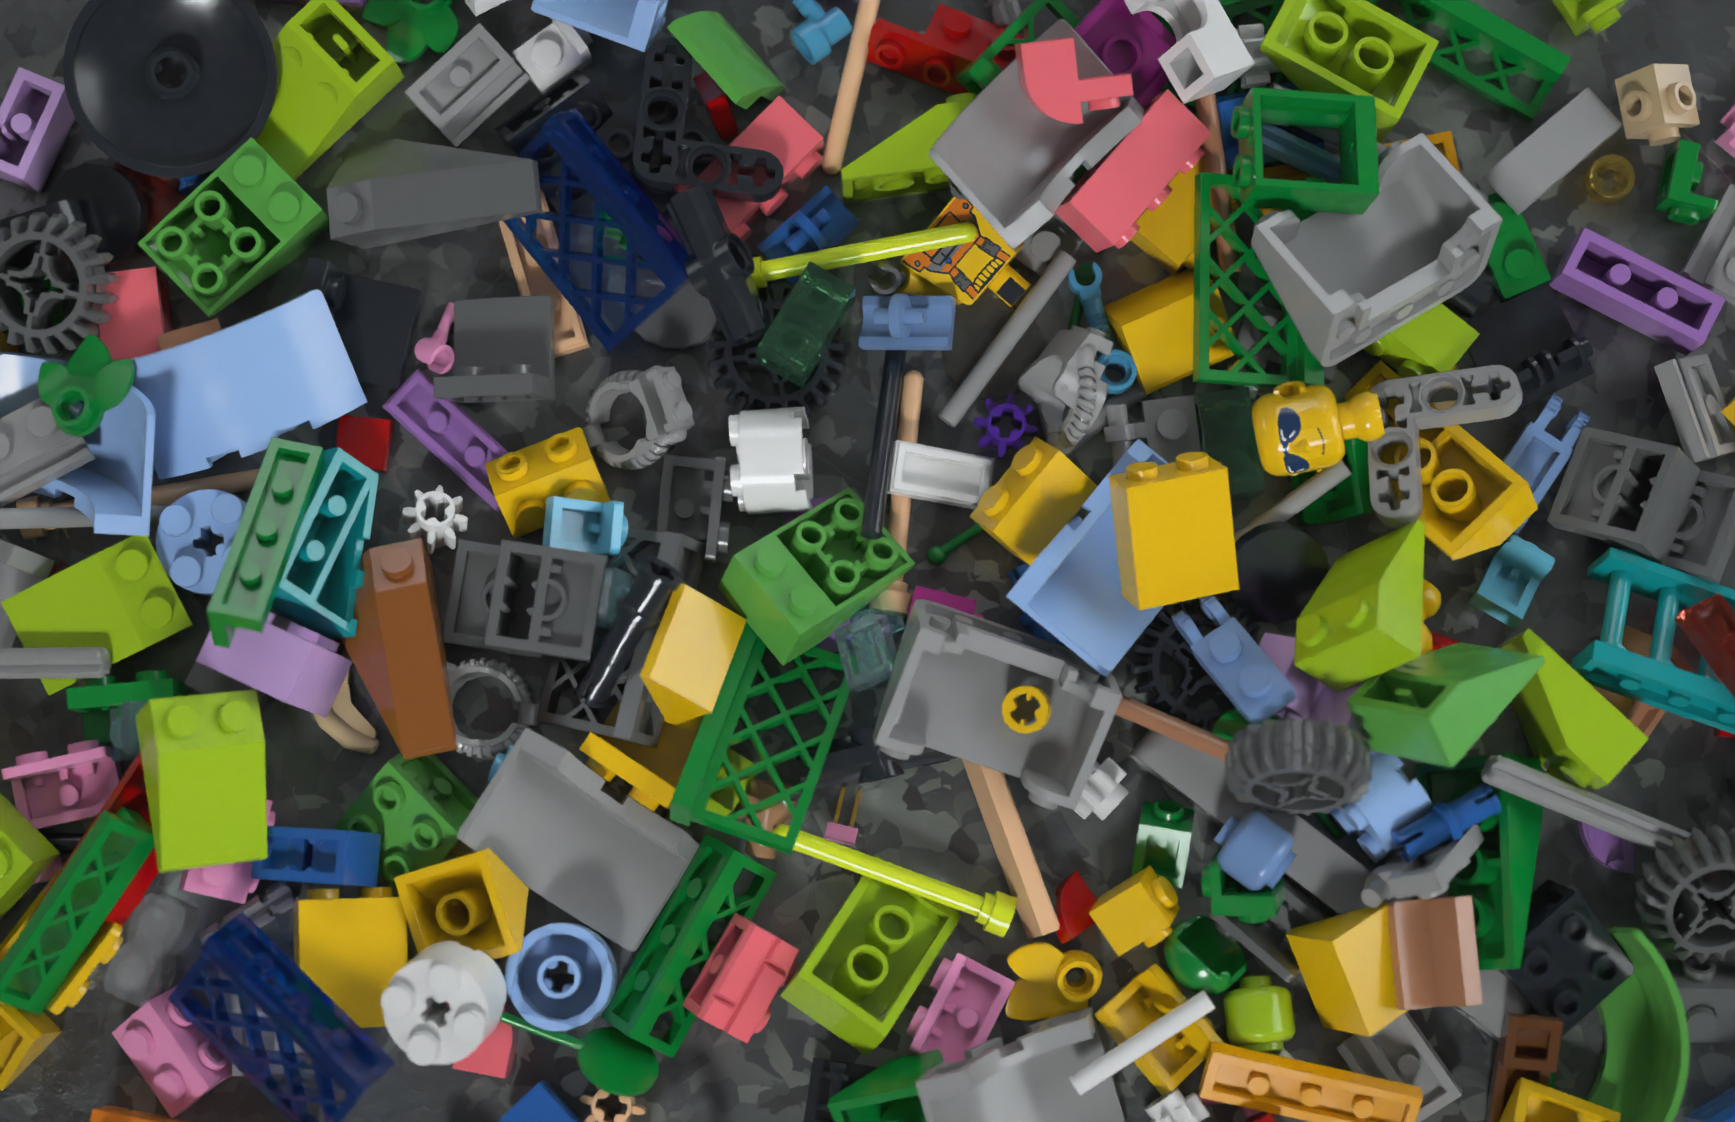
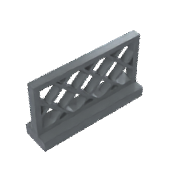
M628 527L626 539L634 541L628 544L626 540L620 547L619 554L608 560L603 595L607 602L600 607L598 624L612 613L617 618L616 601L622 593H627L632 585L630 584L616 595L607 576L626 563L635 579L638 574L636 569L638 562L635 555L651 543L660 545L657 558L673 566L680 573L683 579L682 584L697 590L705 558L706 544L679 533L668 531L661 533ZM671 591L660 610L662 618L673 591ZM659 625L652 630L645 631L633 653L630 668L621 674L608 697L610 698L616 694L620 702L615 727L605 725L597 708L584 703L589 692H586L583 699H580L581 704L567 715L555 714L560 693L570 685H573L575 689L580 684L581 677L585 675L591 662L582 661L575 666L572 659L552 656L537 721L657 748L664 717L642 681L640 673ZM597 632L592 661L602 644ZM588 715L590 721L581 720V718Z

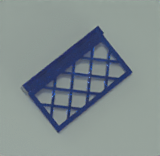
M575 108L554 114L541 127L543 131L515 156L538 161V171L539 152L548 143L561 156V177L539 174L540 183L561 185L560 213L542 211L541 213L522 216L526 217V224L520 217L503 220V222L609 352L622 343L681 289L691 284L684 265L688 253L681 238ZM572 171L578 177V179L572 178ZM572 187L586 188L594 197V217L571 215ZM605 212L611 219H605ZM537 219L559 221V249L545 248L537 239ZM571 223L593 226L592 253L570 251ZM604 227L619 229L627 238L626 258L603 255ZM638 253L640 254V256H641L644 260L637 259V258H638ZM553 257L558 258V263L554 260ZM569 259L592 262L591 289L577 288L570 280ZM603 264L626 266L625 294L602 291ZM637 268L652 270L665 285V288L655 297L636 295ZM586 298H591V304L587 301ZM602 300L625 303L624 324L614 333L601 318ZM636 304L645 305L635 314Z
M243 911L207 938L200 948L203 952L168 998L291 1122H319L309 1112L307 1102L321 1104L325 1122H343L374 1084L396 1063ZM217 966H218L231 980L221 979L220 976H219V972H218ZM191 990H206L211 1009H205L190 994ZM223 993L237 995L241 1013L227 1011ZM255 1004H256L268 1017L258 1016ZM231 1026L245 1028L249 1047L243 1046L233 1037ZM261 1031L275 1032L279 1051L265 1049ZM293 1041H294L307 1055L296 1054ZM269 1064L283 1066L287 1084L280 1083L271 1074ZM299 1068L314 1071L317 1089L303 1087ZM332 1080H333L345 1093L334 1091V1090H333V1085H332Z

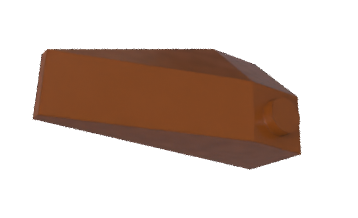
M422 538L369 548L362 555L360 570L365 571L363 588H357L353 619L358 620L356 636L340 639L405 760L456 750L457 741L435 570Z

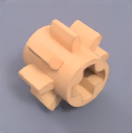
M597 1086L596 1088L599 1091L595 1095L586 1094L580 1097V1101L591 1105L592 1114L584 1122H595L596 1120L598 1122H631L628 1118L632 1114L643 1115L647 1112V1108L644 1106L636 1105L635 1096H619V1101L627 1104V1111H620L616 1114L615 1118L608 1117V1108L600 1105V1100L609 1097L611 1094Z

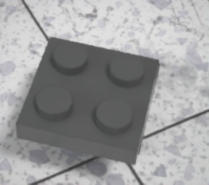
M1584 426L1547 522L1556 529L1601 539L1609 547L1632 550L1638 553L1641 558L1719 584L1735 544V477L1700 470L1678 446Z
M459 539L443 628L444 644L547 659L548 655L592 662L608 556L509 540H501L500 546Z

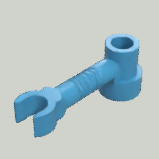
M791 0L806 19V21L791 30L792 40L802 56L810 64L814 65L831 53V46L852 32L851 24L845 14L836 6L825 12L817 0Z
M1093 262L1091 271L1094 276V282L1091 285H1080L1076 281L1073 269L1069 271L1067 282L1070 290L1078 295L1085 317L1088 320V327L1105 332L1104 338L1113 342L1110 356H1106L1098 351L1096 352L1097 362L1105 366L1100 380L1108 384L1107 394H1120L1132 386L1137 375V367L1131 355L1116 349L1111 330L1109 329V322L1106 320L1107 316L1105 315L1106 312L1099 287L1102 281V271ZM1109 369L1117 370L1121 374L1122 380L1111 382L1107 379L1105 371Z

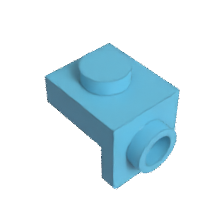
M556 496L548 497L546 499L542 546L607 556L619 554L620 547L625 543L628 534V520L623 515L624 503L620 501L601 503Z
M1511 534L1489 559L1468 603L1514 629L1523 619L1539 583L1552 569L1555 558L1540 550L1535 544Z

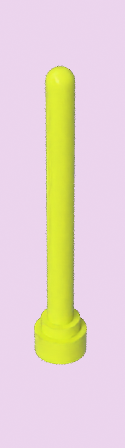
M962 222L763 261L761 256L754 257L752 259L755 269L754 273L750 276L758 291L759 288L767 287V281L969 243L976 238L977 229L970 222Z
M785 824L777 825L772 833L786 837L789 826ZM800 830L794 850L971 914L975 916V922L983 924L984 931L1000 937L1006 935L1014 916L1017 897L1000 891H996L994 895L985 892L983 896L802 830Z

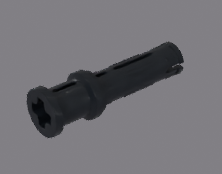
M643 556L636 565L638 574L629 591L622 593L616 601L618 616L580 684L575 688V695L579 700L583 699L586 692H589L584 702L586 705L593 708H603L606 705L609 695L645 631L652 630L659 625L662 619L660 610L671 591H677L683 582L682 576L673 566L655 557Z

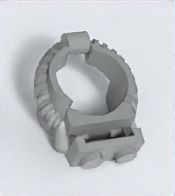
M1071 325L1070 330L1059 329L1038 359L1030 364L1018 379L1019 390L1037 403L1039 424L1047 443L1059 449L1063 454L1072 452L1074 446L1091 428L1107 396L1108 384L1100 380L1105 366L1094 359L1097 351L1110 356L1113 342L1104 338L1105 332L1092 327L1084 329ZM1065 405L1070 407V410L1062 423L1063 410Z
M654 365L644 372L640 370L620 371L602 381L598 388L593 391L588 401L589 406L586 408L588 416H585L587 426L582 428L590 450L596 449V454L613 467L637 470L638 468L641 469L653 464L664 453L673 450L677 442L685 440L687 430L694 426L695 422L692 417V408L687 402L681 386V377L676 372L675 366L662 367ZM632 392L639 399L645 410L647 421L645 438L638 439L631 451L622 447L617 441L606 442L600 425L609 421L611 407L618 395Z
M473 658L470 659V662H460L459 666L446 661L452 703L456 692L467 680L471 681L478 677L487 676L499 678L511 690L514 700L520 703L517 723H511L505 732L490 740L470 739L459 731L454 721L457 741L456 751L463 754L465 752L469 757L477 755V758H484V756L492 758L499 752L505 754V750H508L510 745L513 746L526 727H537L539 705L532 702L533 694L528 691L530 686L527 682H523L524 677L521 674H516V669L513 667L508 668V664L504 662L498 663L496 659L488 661L487 658H480V660Z

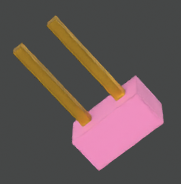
M842 786L834 821L827 822L824 839L854 846L858 828L853 826L862 791H857L850 825L837 824L846 789V787Z

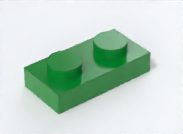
M1495 192L1488 195V204L1503 220L1485 270L1489 276L1495 279L1492 285L1500 303L1549 282L1552 278L1522 213L1517 215L1500 195Z

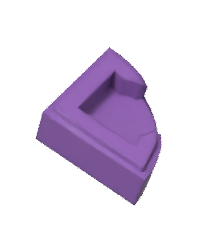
M1578 821L1582 842L1597 862L1616 872L1634 874L1633 842Z

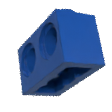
M267 826L268 858L252 861L251 879L377 887L381 834L348 830Z

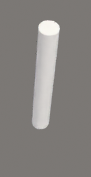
M1201 991L1070 1076L1071 1083L1081 1096L1214 1010V1005L1205 991Z

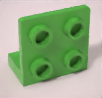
M399 753L386 762L338 820L335 828L336 830L381 834L378 873L398 892L394 877L441 863L451 850L461 842L457 837L458 831L479 799L435 754L405 760L402 753Z

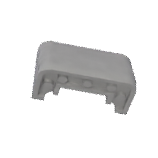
M1423 133L1404 143L1402 141L1394 142L1381 153L1378 158L1380 194L1363 215L1317 212L1300 222L1299 218L1291 210H1284L1282 212L1274 210L1260 218L1253 228L1251 246L1308 350L1324 367H1330L1341 362L1460 293L1481 275L1487 265L1503 219Z
M917 599L906 622L873 732L874 743L879 745L881 751L894 758L907 760L910 755L922 754L924 747H928L1020 778L1024 788L1029 791L1028 798L1039 806L1057 809L1060 805L1075 810L1123 695L1112 671L1108 676L1100 674L1068 647L933 601ZM1024 685H1032L1044 690L1052 704V715L1049 722L1042 729L1029 734L1018 733L1012 730L1005 723L1002 716V703L1005 696L1012 689ZM1022 694L1017 698L1020 707L1014 711V715L1019 722L1021 719L1027 718V724H1033L1037 721L1034 712L1041 706L1035 697L1027 701V694Z

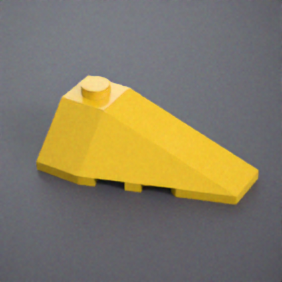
M1380 360L1344 395L1346 401H1350L1360 392H1370L1380 382L1401 377ZM1397 398L1388 400V407L1384 411L1390 422V427H1398L1395 421V407L1400 403ZM1430 402V406L1432 408L1440 410L1433 403ZM1459 425L1419 430L1423 507L1418 519L1425 524V537L1453 561L1501 545L1538 509L1528 482ZM1402 443L1390 444L1383 449L1380 460L1385 464H1397L1406 457L1408 447ZM1390 480L1400 500H1404L1405 498L1399 487V481Z

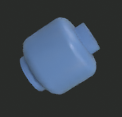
M1259 811L1248 813L1242 820L1232 815L1214 839L1215 842L1222 846L1217 855V861L1220 863L1222 870L1251 891H1258L1265 885L1272 890L1297 857L1291 851L1294 843L1293 836Z

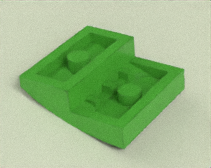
M715 11L695 12L680 17L667 26L668 30L736 105L747 110L760 96L772 102L786 88L720 13Z

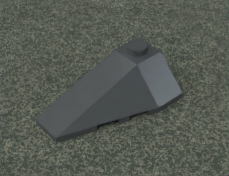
M395 138L351 148L327 187L330 239L362 249L542 212L538 161Z

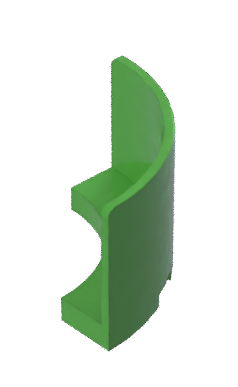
M1604 927L1632 963L1635 970L1631 976L1596 1006L1600 1023L1604 1025L1605 1048L1604 1053L1601 1054L1600 1066L1595 1082L1585 1100L1621 1113L1620 1122H1673L1684 1094L1689 1068L1688 1025L1682 999L1666 963L1653 944L1639 929L1632 927Z

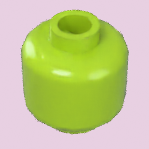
M1268 975L1240 978V989L1229 991L1223 999L1228 1041L1235 1046L1264 1053L1284 1051L1283 1042L1291 1040L1295 1035L1290 991L1283 986L1271 985V976Z

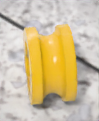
M1024 685L1012 689L1005 696L1002 703V716L1005 723L1018 733L1029 734L1042 729L1049 722L1052 715V704L1049 696L1044 690L1032 685ZM1022 694H1027V701L1035 697L1041 706L1034 712L1037 721L1033 724H1027V718L1021 719L1019 722L1014 715V711L1020 707L1017 698Z

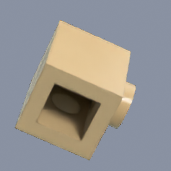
M1653 63L1615 79L1626 139H1648L1650 146L1665 145L1678 141L1681 138V131L1700 124L1696 106V93L1692 86L1689 66L1687 64Z

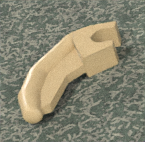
M344 650L341 656L351 660L348 652ZM352 662L327 717L324 718L316 714L314 716L319 727L343 748L372 755L379 746V740L376 739L377 730L352 703L351 684L354 666Z

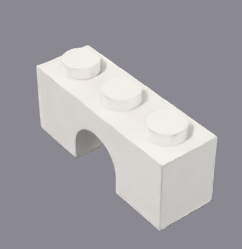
M1124 0L1131 14L1152 11L1162 16L1172 27L1176 37V44L1158 58V61L1183 104L1224 90L1255 65L1219 0Z

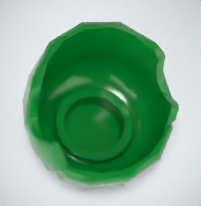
M1197 914L1187 922L1181 921L1173 928V931L1166 937L1163 951L1167 966L1180 984L1197 994L1204 990L1206 994L1216 995L1227 990L1245 973L1248 966L1245 953L1238 942L1231 941L1223 936L1216 928L1214 921L1204 915Z

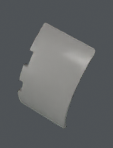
M1064 19L1057 20L1035 40L1074 38L1078 79L1113 74ZM1015 58L952 121L935 141L928 153L933 161L1014 250L1054 216L1061 202L1075 186L1071 181L1075 177L1072 173L1081 164L1087 170L1091 169L1118 142L1142 122L1145 110L1131 95L1119 97L1120 107L1089 111L1088 101L1081 102L1082 124L1065 123L1048 118L1038 112L1026 99L1019 83L1017 61Z
M526 727L459 829L457 837L475 852L490 848L530 890L627 951H635L678 885L699 844L686 831L660 817L629 796H625L621 804L615 799L618 794L604 786L606 780L585 766L568 750Z
M1093 1006L1029 1025V1034L1016 1038L1017 1041L1004 1046L1000 1037L993 1038L965 1050L966 1060L950 1064L942 1062L927 1071L915 1082L926 1121L1126 1122L1113 1075L1081 1096L1069 1079L1070 1076L1106 1054L1096 1017L1093 1015Z

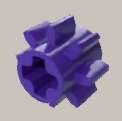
M1012 393L1008 394L1005 403L997 406L993 400L987 398L985 400V408L989 413L988 418L976 417L973 422V426L985 429V435L980 439L978 447L981 449L991 444L998 449V460L1003 459L1008 449L1015 448L1018 452L1025 446L1021 440L1023 435L1032 437L1036 436L1038 432L1037 427L1026 424V418L1033 409L1032 405L1025 406L1022 409L1013 405L1014 397ZM1002 416L1011 417V425L1019 428V430H1012L1009 438L1000 437L999 428L991 425L999 424Z

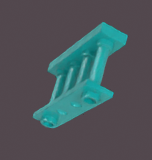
M1610 547L1588 567L1586 575L1589 578L1609 584L1600 641H1593L1572 659L1571 667L1592 686L1735 734V688L1724 684L1719 679L1726 627L1728 625L1735 628V590L1641 558L1638 553L1632 550ZM1630 592L1658 601L1649 658L1627 651L1622 645ZM1678 609L1706 618L1698 674L1676 668L1671 662Z

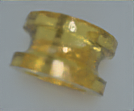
M1609 154L1601 156L1588 168L1584 175L1583 185L1585 192L1591 200L1598 204L1610 205L1617 203L1634 186L1635 173L1633 166L1620 155ZM1608 168L1615 171L1614 179L1621 183V187L1615 185L1610 191L1603 188L1604 180L1597 176L1598 172L1602 175Z

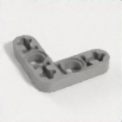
M1489 365L1391 379L1378 383L1370 390V392L1376 393L1378 396L1385 434L1378 440L1367 442L1370 500L1379 520L1391 528H1400L1417 520L1422 512L1423 495L1419 430L1502 419L1518 410L1522 403L1523 393L1516 374L1510 368L1503 365ZM1503 384L1505 390L1501 391V399L1491 400L1489 394L1493 391V385ZM1471 386L1475 394H1472L1475 404L1470 405L1466 387ZM1452 389L1458 393L1457 401L1448 409L1437 410L1430 406L1432 396L1439 390ZM1397 398L1400 403L1395 407V421L1398 427H1390V422L1384 411L1388 407V400ZM1402 443L1408 447L1406 457L1397 464H1385L1380 460L1383 449L1390 444ZM1390 480L1399 481L1400 490L1405 498L1400 502V509L1391 510L1388 504L1394 498L1393 486Z

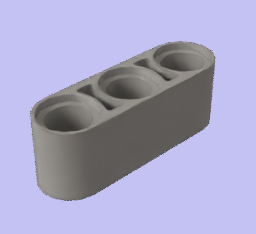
M1587 87L1500 160L1483 178L1510 208L1519 215L1602 145L1623 124L1595 93Z

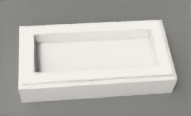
M895 440L887 494L975 510L983 493L991 487L995 458Z

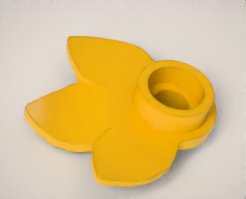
M1035 942L1017 948L1009 954L1007 962L1020 978L1015 981L1016 983L1006 1001L1005 1014L1007 1017L1016 1020L1030 1021L1050 1019L1088 1008V999L1096 994L1102 982V970L1098 961L1086 951L1069 950L1063 953L1053 945L1043 942ZM1074 967L1082 968L1083 975L1078 981L1070 982L1066 980L1067 972Z

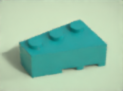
M339 447L324 450L325 460L272 605L274 610L294 623L331 640L356 636L358 620L353 619L357 588H363L365 571L360 570L364 540L370 539L379 479L377 473Z

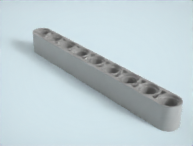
M1150 729L1147 730L1130 752V756L1137 763L1221 828H1223L1232 815L1242 820L1248 813L1259 811L1288 831L1294 840L1291 851L1297 857L1283 876L1334 916L1368 907L1361 899V892L1365 889V880L1371 874V871L1296 813L1290 816L1286 812L1277 811L1269 813L1266 808L1254 809L1249 806L1248 802L1237 800L1235 794L1228 790L1224 761ZM1393 896V898L1389 900L1388 903L1396 901H1406L1407 899L1404 897L1395 899V896ZM1499 970L1479 971L1483 1004L1452 1007L1485 1033L1499 1041L1507 1013L1527 1015L1531 1007L1510 979Z

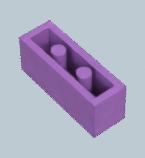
M1587 228L1580 231L1570 241L1552 276V280L1549 282L1551 288L1685 356L1704 344L1726 298Z

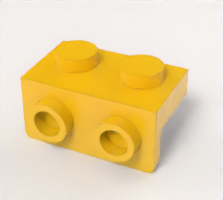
M581 427L555 434L546 440L515 452H509L485 464L494 497L514 539L544 527L546 499L548 497L556 496L601 503L611 501Z
M1153 964L1134 976L1093 1015L1119 1045L1186 1002L1187 998L1181 993V988L1175 978L1163 971L1157 964ZM1204 1015L1133 1062L1158 1092L1165 1096L1172 1092L1208 1057L1212 1041L1224 1042L1216 1034L1213 1023Z

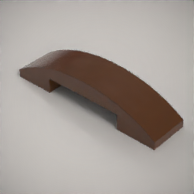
M1507 1013L1496 1052L1485 1122H1499L1512 1091L1521 1077L1549 1087L1551 1072L1556 1073L1563 1028L1562 1018Z

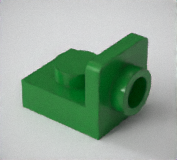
M1680 139L1665 152L1653 210L1668 213L1667 218L1677 223L1698 224L1699 221H1704L1717 211L1719 202L1717 199L1690 193V191L1694 192L1697 189L1703 172V162L1697 161L1700 143Z
M1159 800L1155 803L1143 802L1131 877L1151 865L1158 877L1164 876L1173 887L1183 889L1195 815L1193 809L1184 808L1180 803L1171 800Z

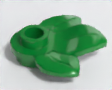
M369 0L362 13V18L365 21L388 27L387 53L397 64L414 61L425 52L428 46L433 51L445 55L455 44L459 32V21L451 10L454 0H433L429 4H423V0Z
M89 334L76 349L66 366L55 362H43L41 364L38 376L39 395L46 404L52 407V416L61 431L73 437L89 435L100 425L104 413L119 405L129 393L134 380V363L130 359L113 361L107 346L97 336ZM84 406L82 413L78 417L80 409Z

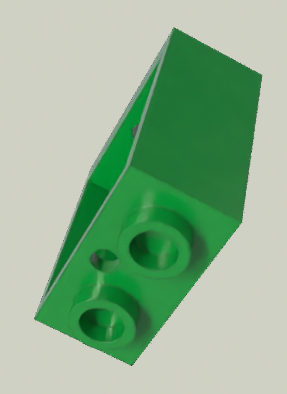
M1252 87L1241 105L1235 106L1231 118V134L1233 138H1238L1239 155L1236 156L1233 165V183L1235 187H1240L1241 206L1363 215L1380 194L1375 96ZM1261 123L1338 129L1341 184L1263 178Z

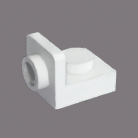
M552 19V24L522 44L512 54L540 93L544 94L574 71L578 70L580 72L593 62L587 47L593 40L587 31Z

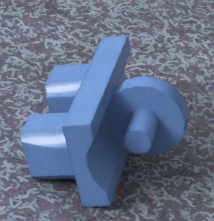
M894 293L892 296H863V325L858 346L863 350H952L956 299L953 296H908L905 293Z

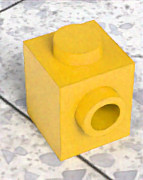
M1150 865L1099 896L1089 914L1114 951L1120 956L1142 942L1149 948L1165 939L1173 931L1170 925L1180 907L1177 904L1178 896L1172 884L1164 876L1158 877Z

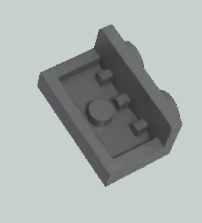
M664 454L656 532L664 533V531L679 533L706 544L703 564L716 565L717 553L727 554L730 522H721L722 502H733L730 470H726V457L716 456L715 459ZM658 544L654 546L653 557L655 558L658 557L660 549Z
M1284 876L1281 879H1284L1285 900L1276 917H1270L1269 920L1260 923H1246L1240 921L1238 916H1214L1210 909L1209 915L1214 919L1216 928L1223 936L1234 942L1239 941L1254 954L1257 964L1265 972L1272 976L1279 975L1287 983H1290L1297 976L1299 966L1287 939L1286 931L1331 918L1330 915Z
M1688 957L1684 961L1667 960L1666 965L1676 983L1683 1002L1688 1025L1689 1042L1735 1044V961H1712L1706 959L1701 964L1696 959H1693V957Z

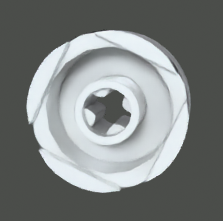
M804 406L741 411L738 415H729L731 446H736L739 464L730 466V482L732 495L738 497L740 512L747 511L748 515L800 512L812 509L810 499H813L814 494L811 444H808L807 438H803L802 429H809Z
M443 941L425 948L392 978L381 997L384 1020L392 1039L407 1053L408 1058L412 1062L425 1066L429 1064H450L460 1061L470 1055L497 1027L504 1004L506 1003L507 988L501 970L488 954L479 949L475 951L459 945L461 942Z

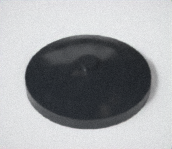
M89 0L80 11L68 35L63 60V77L68 102L76 120L89 139L101 151L123 166L137 172L164 178H184L216 170L249 138L252 137L256 140L268 121L275 101L277 64L267 29L258 14L246 0Z

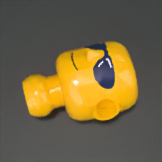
M1289 381L1275 387L1274 393L1261 396L1252 406V422L1260 461L1264 470L1274 476H1295L1299 473L1317 470L1318 473L1324 468L1336 465L1343 459L1345 455V440L1358 438L1365 442L1378 440L1385 434L1378 396L1373 392H1360L1350 401L1337 403L1333 391L1327 386H1305L1304 382Z

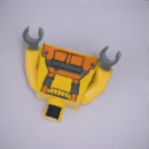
M948 176L950 191L954 197L927 229L970 222L977 229L976 238L972 242L904 255L899 262L905 267L899 270L892 258L876 260L881 269L889 272L883 277H875L872 274L867 275L871 286L879 294L885 295L898 291L909 296H953L956 299V306L962 303L971 306L989 288L1011 308L1031 286L1025 278L1009 265L1025 246L1024 242L1013 250Z

